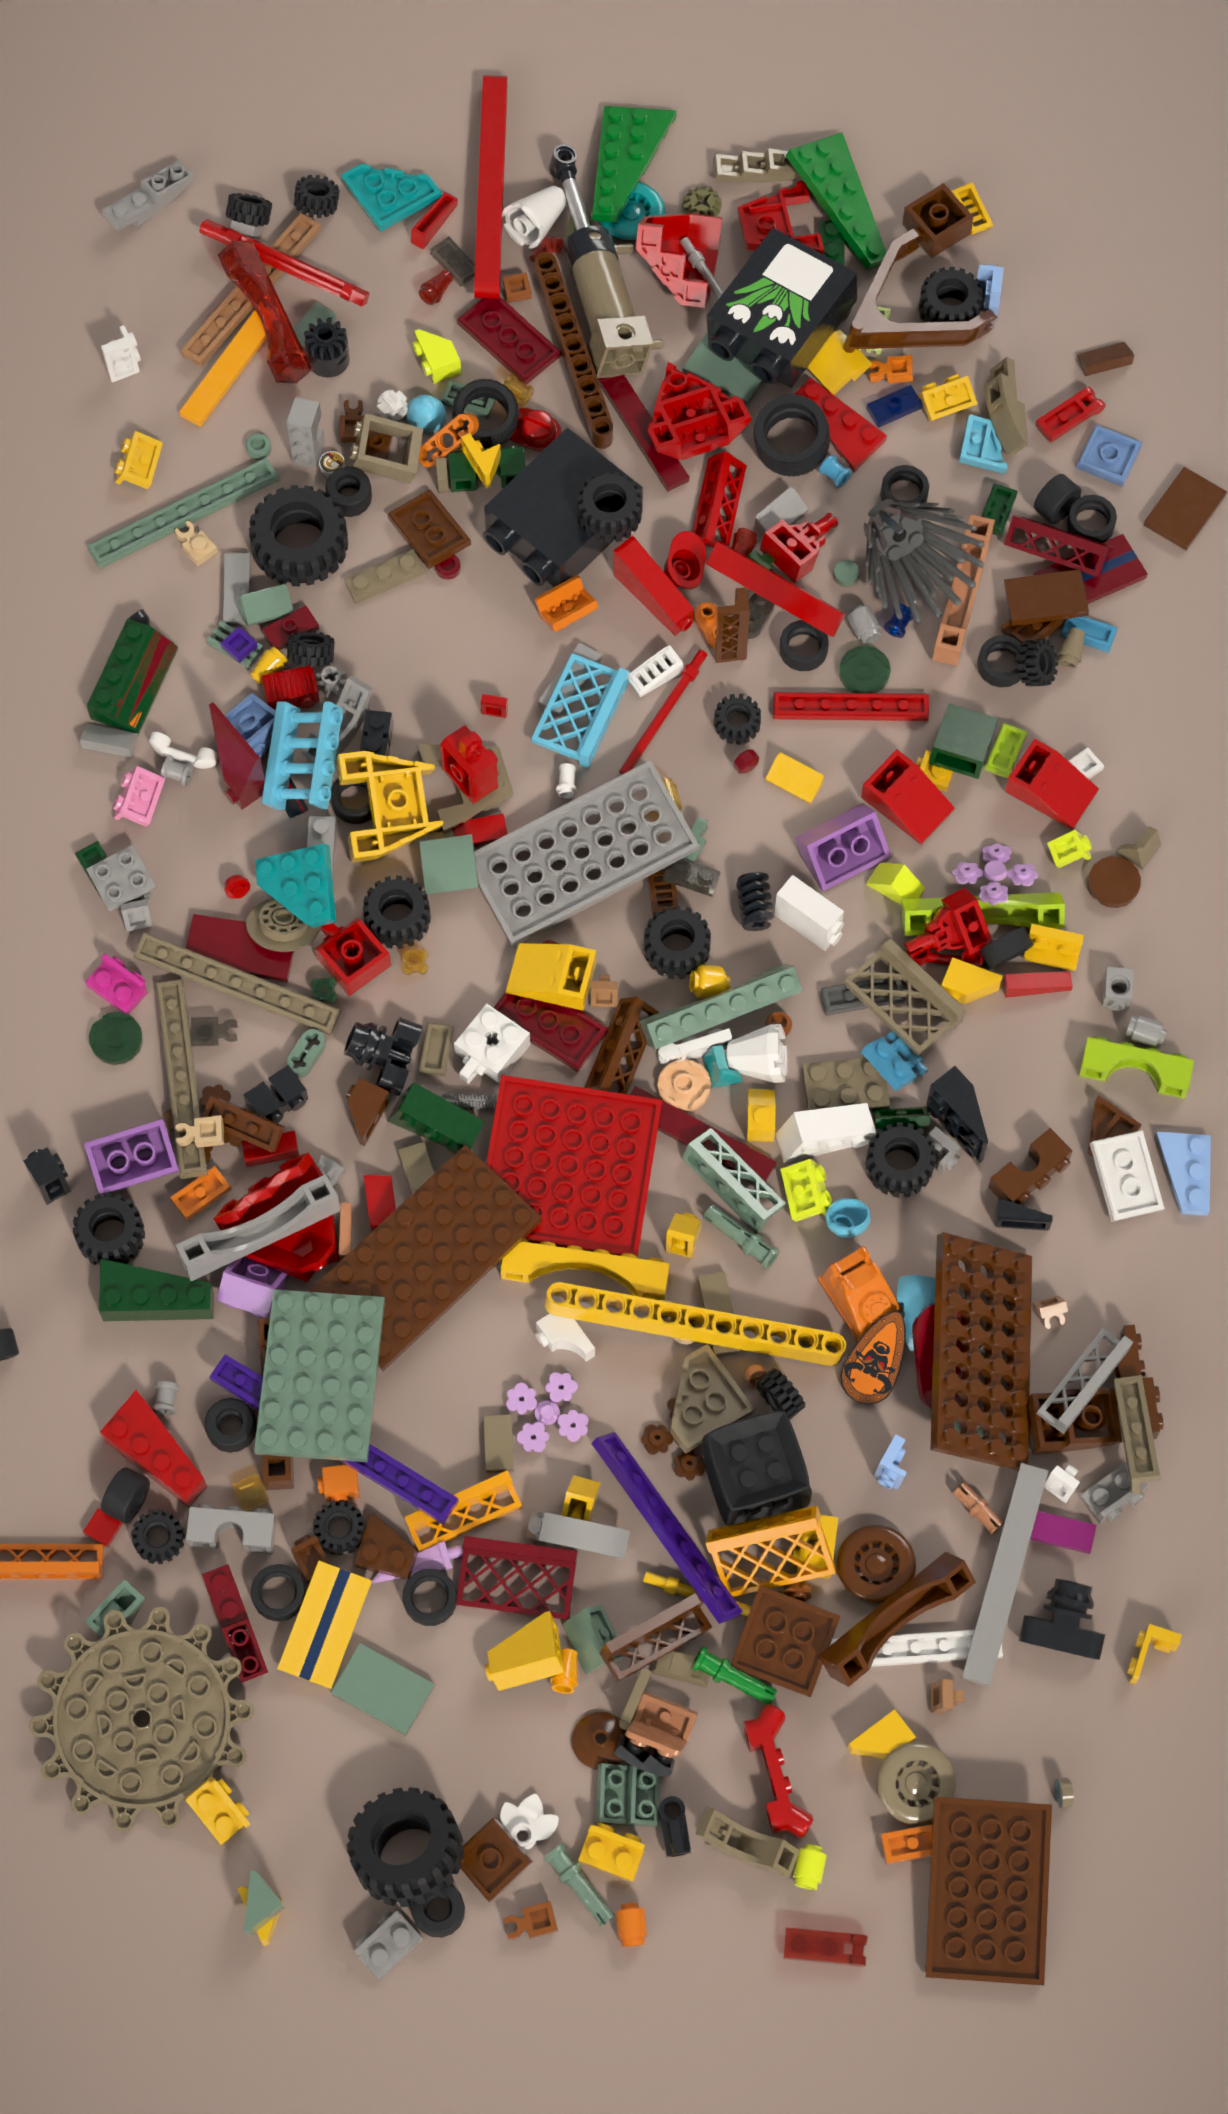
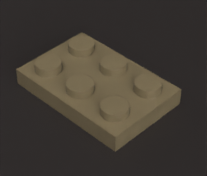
M866 1058L803 1064L802 1070L808 1110L863 1103L868 1104L870 1112L876 1109H890L887 1081Z

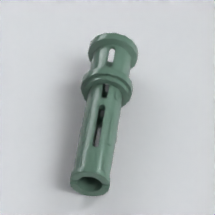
M714 1204L704 1213L703 1219L742 1247L743 1253L746 1256L751 1255L759 1261L763 1269L767 1270L777 1259L780 1253L778 1248L773 1249L761 1240V1235L750 1233Z
M561 1843L547 1854L543 1860L546 1863L549 1862L560 1876L559 1880L561 1883H567L598 1922L599 1926H604L615 1914L582 1874V1865L579 1862L575 1863L565 1850L566 1845Z

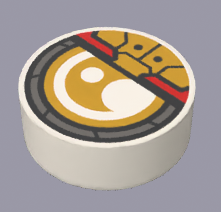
M335 451L324 453L319 460L320 470L323 475L329 477L338 468L345 467L343 456Z

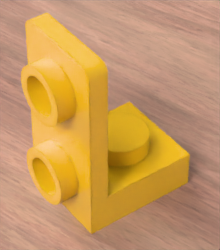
M1149 1624L1145 1631L1140 1630L1135 1644L1136 1647L1140 1648L1137 1658H1131L1127 1673L1131 1674L1129 1683L1136 1684L1149 1643L1154 1644L1153 1647L1155 1649L1169 1653L1170 1650L1176 1651L1182 1634Z

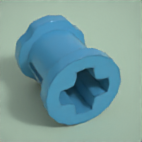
M834 454L827 457L819 468V472L831 478L837 488L846 484L853 472L850 468H845L841 465Z

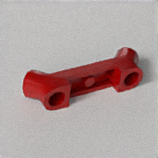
M772 1704L764 1705L758 1717L743 1721V1726L750 1752L760 1749L762 1751L775 1801L766 1803L765 1806L769 1825L773 1834L787 1830L799 1838L805 1837L813 1823V1816L790 1802L788 1794L792 1793L788 1776L783 1777L780 1767L785 1765L781 1748L775 1749L774 1739L786 1720L785 1713Z

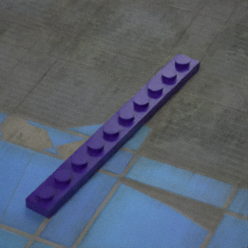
M225 1354L209 1376L210 1380L259 1410L263 1377ZM371 1444L368 1462L341 1461L441 1524L445 1523L459 1502L458 1498Z

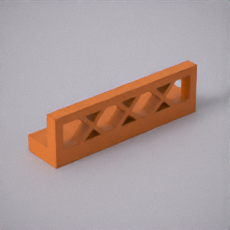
M0 1544V1552H9L14 1557L11 1562L0 1561V1579H102L103 1544ZM29 1552H38L43 1558L40 1562H23L21 1560ZM57 1552H66L71 1557L68 1562H51L49 1560ZM85 1552H97L96 1562H80L78 1559Z

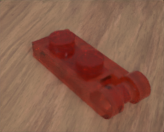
M786 1927L783 1959L865 1967L866 1956H864V1946H867L868 1936ZM844 1944L852 1945V1955L843 1954Z

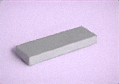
M224 553L223 622L228 625H246L237 604L241 595L250 593V553Z
M580 642L572 652L596 663H599L601 660L600 653ZM569 658L538 700L539 706L546 709ZM574 663L571 669L574 677L587 673L585 667ZM586 680L577 682L579 689L582 687ZM573 684L563 687L561 690L564 699L577 694ZM563 706L552 709L551 712L561 717L565 710Z

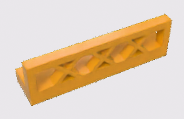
M507 1470L454 1494L459 1502L449 1516L454 1515L462 1518L459 1528L453 1531L443 1528L441 1523L438 1526L433 1524L438 1521L420 1510L404 1518L416 1548L420 1552L439 1542H447L522 1508V1504ZM506 1490L509 1491L514 1502L506 1507L494 1504L497 1494ZM488 1498H491L490 1502L484 1501ZM477 1503L488 1507L485 1516L479 1519L468 1516L471 1506ZM466 1509L464 1514L460 1513V1511ZM466 1520H468V1521L471 1522V1523H468V1524L464 1525ZM425 1527L436 1530L433 1540L421 1544L416 1531ZM440 1532L446 1533L439 1537Z

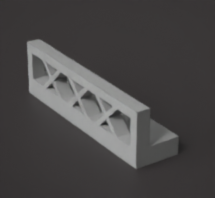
M1103 1328L1041 1406L1037 1415L1064 1434L1127 1354L1133 1341L1125 1335L1119 1340ZM1103 1338L1115 1346L1108 1355H1099L1098 1344ZM1094 1350L1095 1356H1089ZM1096 1361L1097 1371L1095 1374L1083 1376L1081 1365L1084 1362ZM1078 1371L1079 1377H1073L1074 1374ZM1080 1382L1081 1392L1077 1396L1067 1397L1065 1390L1067 1383ZM1061 1392L1062 1398H1056ZM1063 1403L1064 1413L1059 1420L1046 1411L1051 1404Z

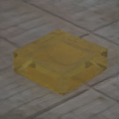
M258 1473L232 1484L243 1511L269 1501Z

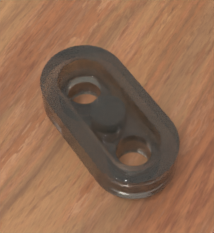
M756 593L748 600L750 607L749 621L754 622V624L749 625L748 639H753L760 635L774 611V603ZM758 601H765L766 604L760 605Z

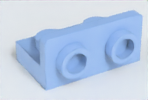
M993 264L979 265L977 279L980 282V287L983 289V297L985 298L983 309H991L998 317L1004 267Z
M898 1435L894 1436L874 1474L880 1485L888 1489L894 1487L897 1490L907 1474L906 1471L898 1467L906 1452L902 1448L905 1439Z

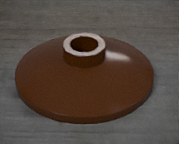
M595 1712L585 1716L578 1722L572 1734V1748L582 1764L591 1769L598 1770V1765L601 1763L618 1765L622 1761L621 1758L613 1753L616 1740L622 1733L626 1734V1730L619 1728L620 1719L607 1712ZM598 1734H603L606 1737V1741L599 1744L595 1741V1737Z

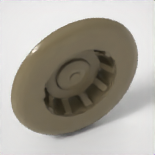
M274 898L267 899L256 905L250 911L246 921L247 931L258 945L278 952L295 951L306 947L314 941L321 927L313 928L306 925Z
M911 1742L895 1748L884 1759L878 1772L877 1790L881 1803L890 1815L903 1823L921 1825L932 1822L934 1796L954 1798L956 1778L949 1759L938 1748L927 1743ZM919 1760L923 1761L922 1766L917 1765ZM911 1761V1764L906 1767V1763ZM929 1767L933 1770L931 1774L927 1771ZM934 1778L936 1780V1786L932 1785V1779ZM931 1790H933L934 1793H933V1795H932L931 1798H930V1797L928 1796V1794L930 1793ZM908 1799L912 1800V1806L908 1805ZM924 1799L925 1803L920 1805L919 1800Z

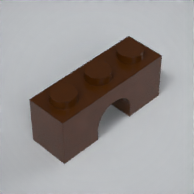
M1049 1128L1030 1144L1028 1155L1037 1165L1034 1170L1022 1171L1010 1161L990 1178L988 1188L999 1199L1023 1206L1031 1198V1192L1036 1188L1039 1190L1043 1189L1051 1181V1175L1056 1171L1058 1173L1063 1172L1071 1164L1070 1158L1073 1150Z

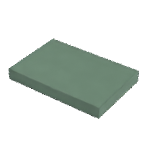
M708 332L682 369V372L685 374L690 372L721 388L722 393L730 397L736 396L742 399L746 406L763 383L752 373L750 365L736 357L732 361H725L716 356L708 346Z
M359 1643L331 1694L406 1736L435 1685Z

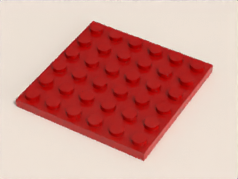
M501 1075L486 1165L542 1217V1222L524 1239L540 1244V1242H551L556 1247L567 1248V1246L573 1245L583 1248V1251L594 1252V1250L601 1249L610 1252L611 1255L621 1256L624 1253H628L638 1257L662 1100Z

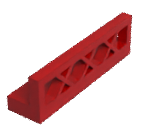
M726 451L708 458L692 532L701 538L705 546L709 545L714 548L717 542L714 539L716 529H719L721 534V542L727 546L730 545L747 467L746 464ZM730 465L737 469L735 479H733L730 472ZM726 485H728L732 494L729 501L725 493ZM721 507L724 508L727 515L726 522H723L721 517Z

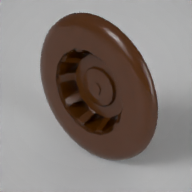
M869 1525L855 1530L843 1541L837 1555V1571L841 1582L851 1594L867 1602L883 1603L914 1578L916 1558L910 1543L898 1531L882 1525ZM873 1545H880V1548H873ZM867 1546L868 1550L863 1552L862 1548ZM887 1547L891 1552H886L884 1548ZM856 1555L860 1557L859 1562L855 1560ZM894 1556L897 1559V1562L893 1563L892 1560ZM855 1568H859L860 1573H857ZM897 1569V1574H892V1570Z

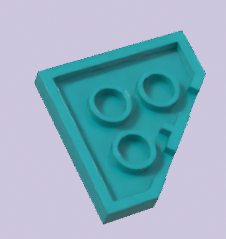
M359 164L340 175L342 183L380 232L434 203L442 196L441 190L430 176L419 173L418 176L405 174L402 170L390 168L379 170L371 168V165Z
M323 843L255 860L257 885L306 925L314 928L336 923L329 845Z

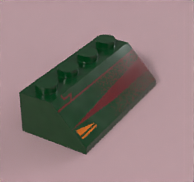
M127 619L87 703L90 719L124 731L138 733L139 735L178 651V646L153 627Z

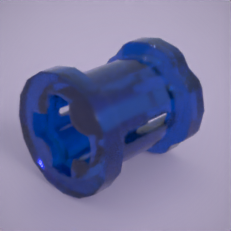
M900 604L902 619L897 618L893 609L894 614L890 621L885 622L884 629L893 637L903 638L906 633L905 628L914 617L910 607Z

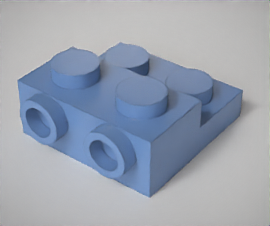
M251 693L229 711L225 717L257 755L262 757L267 747L271 745L276 711Z

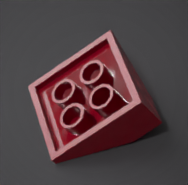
M214 702L209 704L226 787L224 793L232 804L237 803L243 810L263 796L265 779L261 759Z

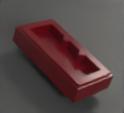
M305 605L264 627L262 633L271 647L273 646L281 650L288 646L290 634H295L298 631L300 633L302 631L311 633V631H316L320 628L318 622Z

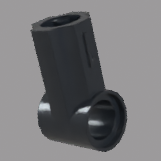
M669 1796L661 1802L659 1807L666 1857L691 1854L684 1802L676 1796ZM668 1804H675L680 1809V1815L676 1818H669L664 1813V1807Z

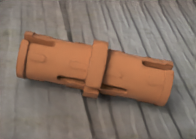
M966 1481L960 1485L961 1487H958L953 1492V1495L970 1511L969 1515L972 1518L976 1517L993 1535L997 1532V1528L1000 1529L1004 1525V1521L987 1506L988 1502L985 1498L981 1499Z

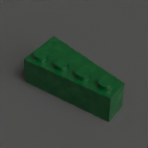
M105 1259L100 1260L99 1313L103 1321L214 1319V1291L210 1282L201 1280L190 1281L187 1277Z

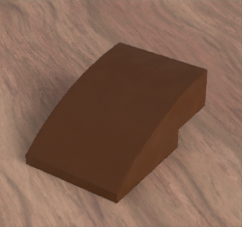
M1099 1388L1064 1434L1037 1415L1038 1410L1052 1393H1032L1028 1397L1029 1435L1032 1454L1077 1451L1123 1442L1114 1388ZM1065 1389L1067 1397L1077 1396L1081 1392V1389ZM1061 1392L1056 1398H1062ZM1063 1403L1051 1404L1046 1411L1059 1420L1064 1413Z

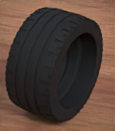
M795 394L780 396L768 402L758 413L754 425V442L759 458L774 473L788 477L804 475L816 469L825 459L830 445L828 420L820 406L805 396ZM787 418H800L809 421L816 429L815 441L806 450L796 454H784L774 450L767 441V435L776 423Z

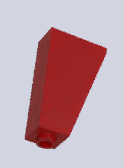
M632 535L613 550V576L674 636L681 631H687L694 622V608L638 540Z

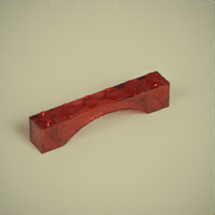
M232 241L218 254V258L226 275L246 295L261 319L268 342L267 363L276 383H298L312 371V367L254 243Z

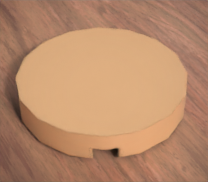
M694 1060L672 1061L662 1069L658 1077L657 1090L660 1099L683 1112L697 1110L705 1104L710 1096L711 1083L709 1073L701 1064Z

